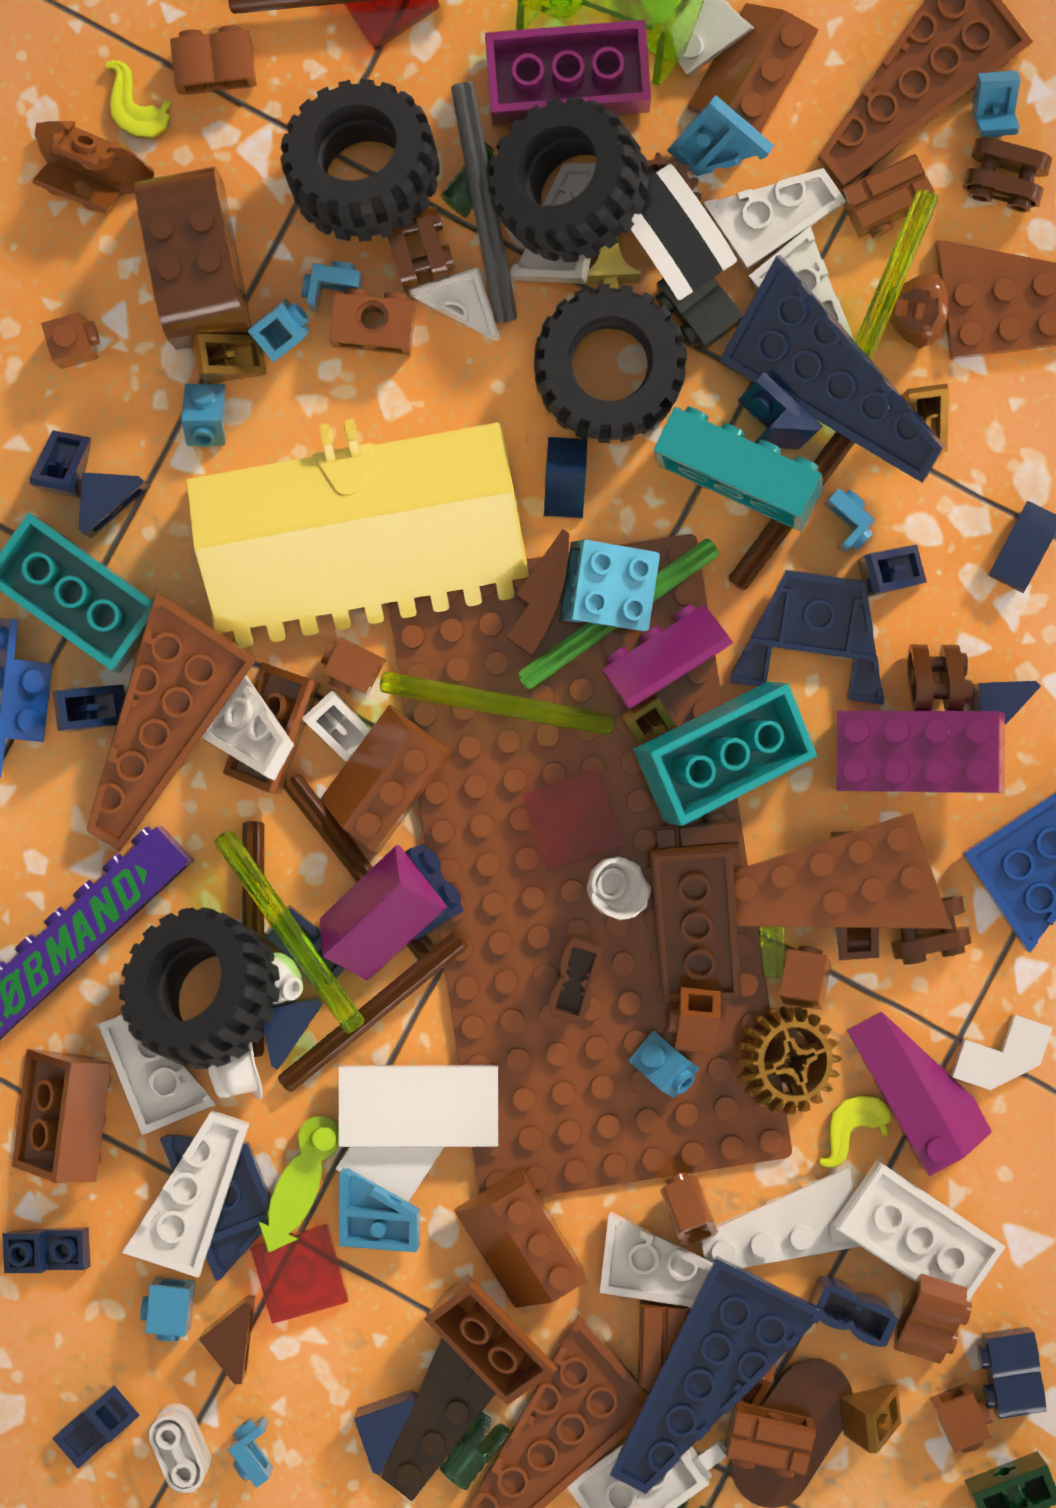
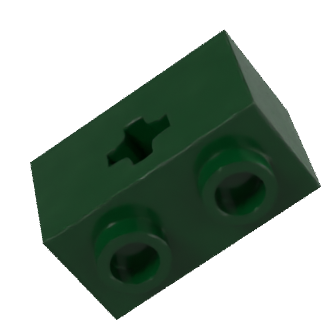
M1038 1451L964 1480L975 1508H1049L1056 1505V1485L1047 1463Z

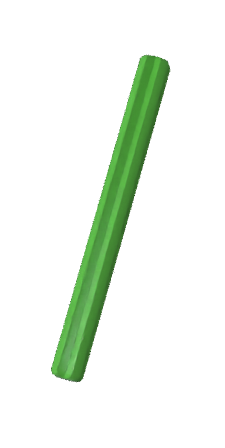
M709 538L701 541L657 573L653 602L719 555L717 547ZM586 623L520 670L517 674L519 680L526 689L534 688L618 627Z

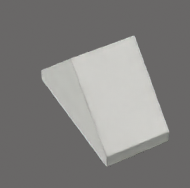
M333 691L326 695L302 718L346 762L370 731L367 725L344 700Z

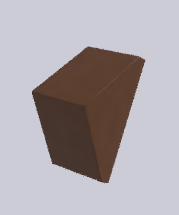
M246 1296L207 1327L199 1338L200 1342L234 1384L242 1385L247 1375L256 1296Z

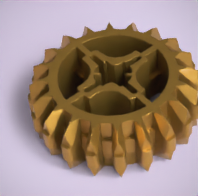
M782 1006L779 1012L776 1009L766 1010V1019L761 1016L752 1018L756 1030L751 1028L742 1030L748 1041L747 1043L739 1042L736 1044L739 1050L744 1051V1056L734 1061L736 1065L743 1066L745 1069L737 1078L741 1082H749L744 1090L746 1095H756V1105L761 1107L768 1105L770 1112L779 1113L783 1110L784 1114L788 1115L796 1114L797 1108L802 1112L810 1111V1101L814 1104L823 1103L820 1091L828 1093L833 1091L831 1084L828 1083L829 1077L837 1078L840 1074L836 1070H832V1064L842 1060L839 1055L832 1054L831 1051L839 1042L836 1039H827L832 1029L828 1025H820V1016L817 1014H810L808 1016V1011L799 1007L793 1011L791 1006ZM794 1028L805 1037L808 1045H797L794 1038L789 1037L787 1029ZM768 1044H769V1046H770L769 1053H768V1055L764 1058L766 1048H767V1046H768ZM788 1053L795 1054L791 1056V1062H787L789 1064L788 1067L781 1066L785 1064V1058H788L786 1056ZM811 1063L809 1072H808V1074L806 1075L807 1067H808L809 1064ZM767 1075H779L782 1083L787 1084L789 1091L779 1092L769 1082Z

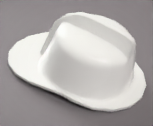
M252 1042L247 1046L249 1051L239 1059L230 1056L231 1062L220 1067L211 1065L207 1069L217 1096L225 1098L251 1092L256 1099L260 1100L263 1098L262 1085L254 1061Z

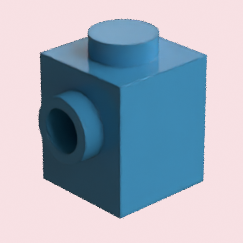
M284 298L255 321L248 332L274 363L305 338L310 331V327L307 325L309 319L298 304H290Z
M162 1277L154 1279L150 1284L149 1296H143L140 1320L146 1321L145 1333L156 1334L155 1338L161 1341H178L180 1337L187 1335L191 1328L195 1281Z

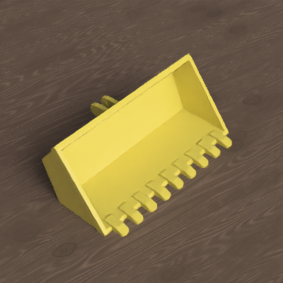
M354 419L345 420L344 432L346 439H348L349 447L335 449L332 428H330L329 423L320 425L324 452L313 453L311 457L187 479L194 550L208 595L214 629L220 633L233 631L237 645L244 648L253 645L251 628L266 625L270 640L277 642L286 639L284 622L299 619L303 635L310 636L316 635L319 632L316 617L318 615L332 613L335 628L343 630L351 627L349 613L351 609L365 607L368 623L376 624L384 621L382 604L397 601L400 616L402 618H409L417 614L414 600L417 597L430 595L435 612L447 611L449 609L447 592L463 589L467 606L479 605L482 603L480 586L496 583L500 600L514 598L515 593L512 580L529 577L502 425H499L498 422L383 444L368 443L360 445Z

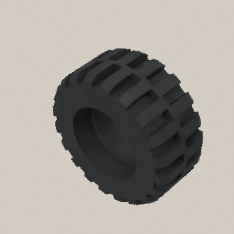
M360 79L359 84H351L350 80L338 82L339 87L329 90L327 86L318 91V97L313 101L308 98L299 107L300 115L294 114L290 118L286 126L288 133L283 135L280 146L283 153L280 158L282 170L301 214L308 222L314 223L317 230L326 235L334 231L336 239L350 241L351 236H357L359 242L372 241V236L379 234L382 235V238L393 235V229L400 225L405 229L413 223L412 216L415 213L421 215L428 207L427 196L432 197L435 194L438 186L436 177L440 174V163L431 127L421 106L415 105L414 98L405 91L397 93L396 86L381 82L380 86H377L374 80ZM361 142H379L395 149L393 156L386 166L367 178L342 180L327 174L333 159L351 145Z
M568 97L566 103H563L560 98L546 101L547 106L539 108L536 105L527 110L528 116L521 121L517 118L509 126L511 131L507 137L501 136L496 145L499 152L497 156L492 155L488 169L493 176L488 177L487 185L488 192L492 195L490 203L494 212L500 217V221L528 250L534 254L539 253L544 259L557 261L561 257L564 262H577L579 255H584L589 259L599 255L598 249L604 246L610 249L619 242L616 238L623 231L628 233L635 224L632 221L634 214L640 215L645 204L641 194L648 192L649 179L645 175L648 166L646 158L641 153V147L611 110H606L601 103L594 100L585 102L582 97ZM579 155L596 156L593 176L579 195L560 205H541L543 186L548 176L558 165Z
M610 283L598 284L596 290L588 291L587 288L576 291L574 298L569 301L566 299L562 300L556 306L554 314L547 316L535 345V383L546 410L557 418V423L565 430L568 427L576 432V436L586 440L587 437L598 439V443H610V440L621 439V442L633 440L635 435L640 433L644 435L651 431L660 420L663 421L670 413L684 383L687 354L686 347H683V334L679 325H674L671 320L672 314L665 306L660 308L654 303L655 297L645 291L643 295H639L633 292L632 286L622 284L621 289L610 288ZM601 329H617L632 335L640 342L647 358V373L644 381L633 394L621 400L606 401L588 395L578 385L572 370V358L577 345L589 333Z
M191 907L178 911V916L170 913L159 920V926L154 927L151 925L142 934L145 938L140 944L135 943L129 952L132 954L129 964L124 963L121 976L125 977L124 985H119V999L125 1001V1005L121 1006L123 1020L130 1023L128 1025L129 1032L134 1039L142 1042L143 1047L173 1062L196 1069H208L211 1065L216 1067L227 1065L231 1062L230 1056L239 1059L249 1051L247 1046L251 1042L258 1043L264 1035V1032L261 1030L265 1023L271 1024L275 1014L271 1010L273 1002L279 1001L280 989L275 986V981L280 979L279 969L277 965L271 963L274 961L275 956L270 946L263 943V938L257 932L223 912L219 913L214 909L205 907L196 910ZM217 956L221 967V980L215 998L201 1014L183 1021L179 1010V995L184 980L200 962Z

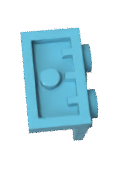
M585 539L571 542L559 620L573 623L589 622L637 631H648L660 558L659 553Z

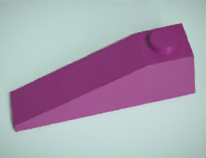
M882 1011L847 1029L917 1161L928 1176L966 1157L992 1133L974 1097Z

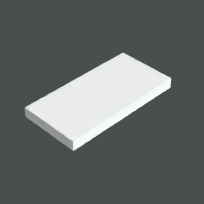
M340 1065L339 1147H498V1065Z
M878 1160L875 1161L832 1224L837 1231L914 1282L922 1273L967 1287V1301L971 1299L1005 1249L1001 1242Z

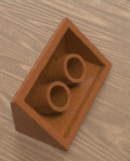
M263 662L254 687L294 745L275 780L262 775L231 755L228 757L223 774L274 795L281 794L283 784L288 776L306 725L302 718L312 709L321 683Z

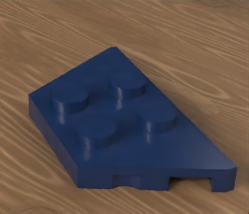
M167 1134L160 1138L173 1172L195 1137ZM248 1141L243 1143L206 1256L215 1281L222 1279L227 1271L262 1234L258 1221L268 1225L267 1212L271 1196Z

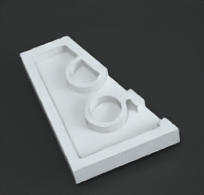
M122 1014L98 1024L141 1135L216 1105L215 1101L185 1066L149 1051L142 1046L141 1041L134 1039L128 1030L130 1023L123 1020Z

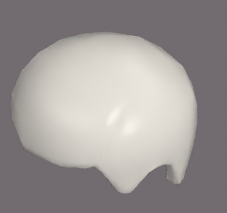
M616 856L601 860L591 870L587 884V893L597 911L618 920H625L636 917L646 908L651 894V885L646 881L639 865L626 858Z

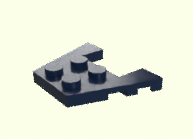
M785 569L730 675V683L760 686L766 683L773 647L853 658L846 697L848 700L883 705L884 694L874 643L866 582Z

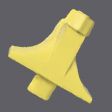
M618 242L610 249L607 246L601 248L598 259L589 268L586 284L610 283V288L619 289V283L640 282V270L626 263L622 257Z

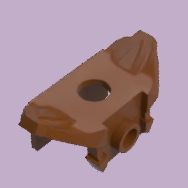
M45 121L36 123L34 136L38 141L42 155L48 163L33 178V184L47 189L53 195L66 197L82 204L91 211H99L106 214L122 194L135 193L136 181L154 177L153 168L148 166L117 139L110 142L75 127V121Z

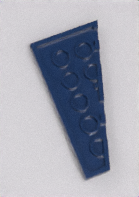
M776 255L719 361L753 382L765 372L816 420L921 483L925 482L946 446L781 255Z
M716 1255L610 1470V1476L646 1494L680 1461V1457L697 1440L700 1441L710 1431V1427L724 1413L727 1414L770 1371V1367L787 1350H791L800 1341V1337L814 1323L817 1324L826 1315V1311Z

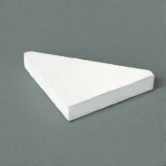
M478 267L409 290L410 297L493 341L500 339Z

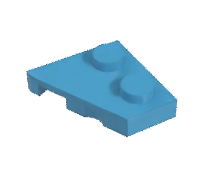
M715 95L675 138L667 152L672 156H676V159L683 165L688 164L690 166L689 170L696 176L711 173L716 168L726 169L737 166L742 159L758 156L759 159L766 158L774 145Z
M343 1168L339 1173V1246L417 1252L420 1247V1209L351 1169Z

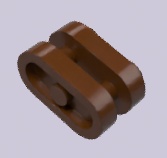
M988 137L977 138L971 157L981 162L980 168H970L966 172L963 188L969 191L968 196L981 202H991L992 199L1007 203L1009 209L1023 213L1030 212L1031 208L1039 207L1044 188L1034 183L1035 177H1046L1049 175L1053 158L1042 151ZM996 168L1020 173L1019 178L998 173Z
M437 206L427 207L421 215L415 213L413 223L405 229L400 225L393 229V235L388 236L404 291L419 287L416 277L418 274L431 271L434 282L449 278L448 269L455 268L449 245L440 246L436 233L443 230ZM420 233L426 255L411 260L405 237Z
M927 644L909 645L907 675L913 711H931L933 699H943L945 711H963L965 704H971L973 695L972 680H965L968 670L967 653H961L959 645L942 644L939 656H929ZM932 672H939L940 683H933Z
M962 896L942 898L951 929H941L917 935L916 928H900L902 939L891 942L894 959H902L903 965H911L927 961L926 954L941 951L942 957L965 953V946L972 943L969 927H956L954 915L965 912Z

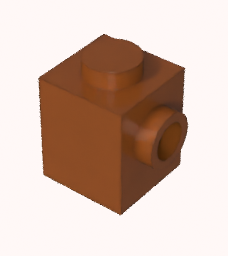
M80 312L41 323L52 362L61 369L99 358L96 345L100 344V338L95 323L93 321L89 322Z
M340 637L337 644L332 641L329 643L321 663L326 665L323 673L331 676L329 685L347 694H350L352 688H355L369 695L386 659Z
M799 946V951L787 950L779 992L783 1004L823 1011L831 963L827 955H822L823 951L821 949L811 946Z
M681 987L678 1009L670 1008L668 1033H675V1050L715 1054L721 1020V991Z
M967 1383L930 1397L946 1438L955 1453L960 1450L964 1453L977 1450L984 1445V1440L992 1438L987 1424L993 1422L990 1412L983 1399L976 1401Z

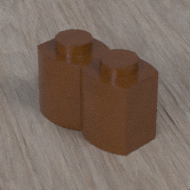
M574 935L566 942L560 959L561 975L555 980L550 992L549 1009L551 1017L579 1024L586 1016L591 1002L590 984L596 979L602 964L600 943Z

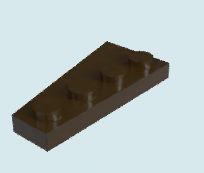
M442 1337L416 1394L415 1404L381 1474L383 1480L410 1501L415 1499L496 1394Z

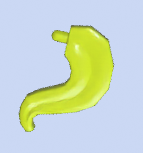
M112 60L106 62L107 70H112L116 73L110 107L111 116L119 128L135 138L155 139L167 131L171 116L167 114L170 102L164 101L160 109L153 105L139 106L133 102V73L130 68L121 61Z
M856 1095L842 1100L832 1111L830 1118V1155L826 1158L820 1157L818 1160L819 1164L824 1167L834 1168L846 1161L849 1151L850 1134L856 1127L864 1126L871 1129L879 1127L882 1135L887 1136L889 1134L887 1124L891 1122L889 1107L877 1096Z

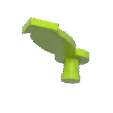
M320 1115L310 1117L299 1128L297 1140L300 1153L293 1157L286 1165L274 1186L267 1212L268 1225L258 1221L268 1253L298 1239L289 1235V1233L295 1230L304 1220L315 1200L322 1175L321 1161L335 1154L339 1148V1127L336 1122L328 1117Z

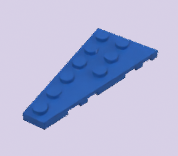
M1056 791L962 852L975 875L1028 953H1031L1038 944L1039 938L1050 924L1053 925L1056 921Z

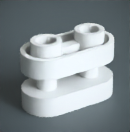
M181 1403L169 1404L160 1411L149 1431V1441L167 1484L177 1492L189 1493L196 1490L202 1484L211 1464V1454L192 1410Z

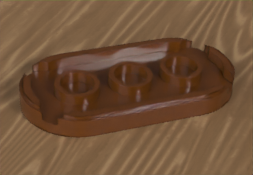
M823 1359L798 1361L789 1365L780 1374L760 1405L761 1407L813 1418L816 1435L805 1475L795 1473L794 1477L785 1478L772 1473L771 1468L755 1465L754 1469L738 1467L732 1463L731 1459L732 1476L739 1492L750 1502L768 1508L781 1507L793 1502L803 1493L843 1430L840 1397L853 1394L845 1374L837 1366Z

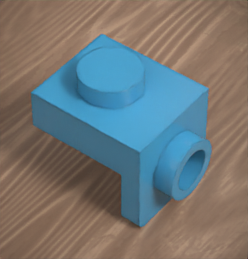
M1017 70L978 73L971 114L981 137L998 138L1019 133L1020 125L1015 115L1021 79Z
M332 261L331 266L313 263L311 275L305 274L303 278L302 298H307V305L310 310L318 311L322 288L342 292L346 288L362 289L363 277L361 272L355 270V265L351 263Z
M185 384L181 421L185 441L188 446L209 447L225 445V384Z
M839 488L824 503L853 530L838 548L843 553L851 546L858 550L873 534L868 527L875 519L863 509L866 506L865 502L853 491L848 489L844 492Z
M654 1030L628 1060L661 1091L673 1098H676L678 1094L684 1093L691 1087L695 1080L694 1075L699 1070L696 1064L687 1059L678 1050H675L674 1046Z
M264 1416L256 1422L249 1418L240 1424L232 1432L234 1438L228 1448V1451L235 1459L233 1464L237 1473L243 1480H251L256 1488L270 1478L274 1468L254 1441L265 1432L269 1423Z

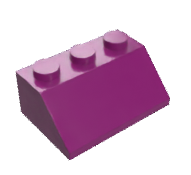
M691 603L672 616L676 622L663 631L657 625L638 637L642 644L632 651L628 652L626 647L623 646L605 658L608 666L601 671L626 710H629L733 644L729 635L705 604L695 609Z

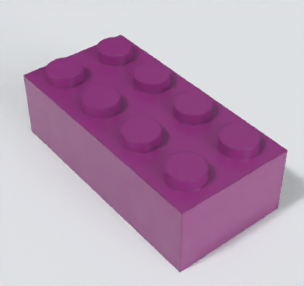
M645 20L485 33L492 126L512 124L517 118L521 121L528 116L527 110L536 105L539 108L547 106L546 101L560 98L563 103L567 102L568 97H582L585 102L594 100L601 103L606 110H611L615 115L650 112L651 88Z
M837 711L836 791L1004 793L1005 712Z

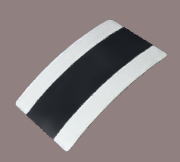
M668 164L648 178V192L641 194L645 204L640 215L634 214L632 221L635 224L631 231L658 268L677 300H682L736 263L737 258L681 175L672 164Z

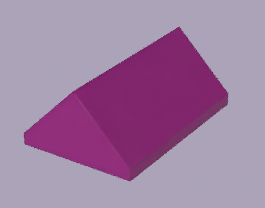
M400 845L393 847L320 917L323 957L365 980L371 979L447 908Z

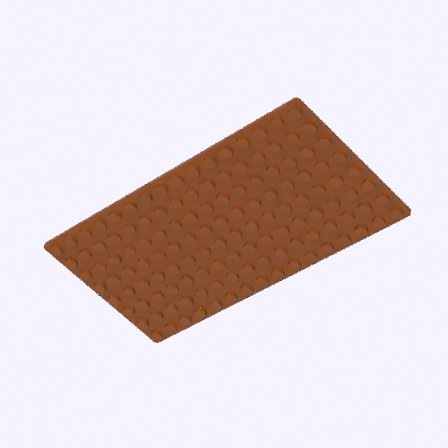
M685 534L621 544L619 546L658 552L660 555L659 572L696 546L698 540L693 534ZM542 557L526 559L529 576ZM702 568L653 602L649 630L659 625L663 631L676 622L672 616L691 603L695 609L704 604L708 608ZM527 578L512 580L515 596L508 600H500L498 598L496 583L480 586L482 603L475 606L466 605L463 589L447 592L449 609L442 612H435L433 610L430 595L414 598L417 614L409 618H402L400 616L397 601L388 603L405 716L453 752L418 801L425 846L434 851L438 856L443 878L456 887L461 896L460 903L463 908L461 914L438 928L440 942L453 931H457L468 944L466 950L444 967L459 1065H498V1147H472L479 1194L520 1169H523L538 1195L544 1196L790 1157L792 1145L787 1114H784L783 1110L779 1113L770 1112L768 1105L765 1107L756 1105V1095L748 1096L744 1092L749 1082H741L737 1078L745 1070L744 1067L738 1066L734 1062L737 1058H743L744 1051L739 1050L736 1044L739 1042L747 1043L748 1041L742 1030L745 1028L756 1030L752 1018L761 1016L766 1019V1010L770 1009L757 926H737L742 999L721 1000V1020L715 1054L678 1050L699 1067L698 1072L694 1075L695 1080L691 1087L684 1093L678 1094L676 1098H673L661 1091L628 1061L653 1030L675 1047V1033H668L670 1008L678 1009V1003L662 1004L651 850L657 849L655 826H664L663 819L633 751L639 744L620 719L621 716L637 705L626 710L601 671L608 666L605 661L606 657L623 646L626 647L628 652L632 651L642 644L638 637L647 631L618 627L537 686L528 690L519 680L518 672L588 623H573L559 620L564 588L548 632L533 657L506 638L528 606L516 596ZM715 655L655 693L676 727L723 704ZM735 798L706 814L727 812V820H737L742 868L748 866L738 798ZM703 815L689 823L703 822ZM619 856L631 860L641 867L646 881L651 885V894L646 908L636 917L618 920L600 913L592 905L587 893L589 874L603 859ZM572 935L598 942L602 950L600 971L596 979L590 984V1006L586 1016L579 1024L551 1017L549 1009V997L552 986L559 975H561L560 959L562 950ZM768 1044V1046H767V1048H766L764 1058H765V1057L768 1055V1053H769V1049H770L769 1044ZM767 1075L772 1086L782 1093L783 1087L780 1076Z

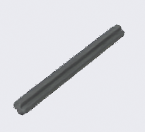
M473 82L457 83L451 87L494 320L496 323H507L517 319V312L499 216L494 212L490 203L492 195L488 192L487 180L491 173L488 169L489 162Z

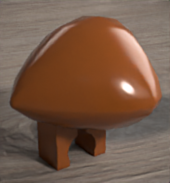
M935 273L919 275L891 291L880 302V306L888 321L904 340L920 349L931 345L935 341L947 321L949 312L948 292L944 280Z

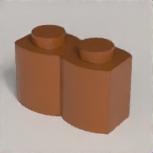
M227 25L220 27L217 33L208 35L202 34L200 30L189 29L179 32V37L170 39L175 87L178 94H200L216 90H235L257 86L252 38L249 30H242L238 25Z
M681 1173L668 1178L665 1181L666 1186L660 1192L681 1245L690 1246L714 1237L718 1233V1229L698 1178L696 1176H688V1173Z
M921 1273L898 1319L894 1331V1350L938 1364L943 1361L947 1353L952 1354L958 1340L957 1330L960 1324L966 1325L971 1315L972 1302L967 1301V1287Z

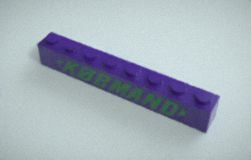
M147 826L131 840V843L135 846L124 857L120 853L112 857L102 867V870L106 873L95 884L91 880L84 883L72 895L76 901L66 911L62 907L55 910L43 922L47 928L37 938L33 933L16 946L14 950L18 955L10 963L6 964L4 960L0 962V1040L194 861L163 826H157L153 830Z

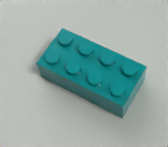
M674 406L653 449L659 467L797 531H803L823 491L822 473L817 472L818 466L798 456L794 461L780 455L782 450L779 447L765 440H759L758 444L743 438L745 433L733 425L723 423L722 427L712 424L707 421L708 416L698 409L687 406L684 411Z
M29 512L0 551V591L109 670L121 673L140 646L153 599L39 517Z
M771 681L633 749L663 821L679 826L695 820L818 756L789 684Z

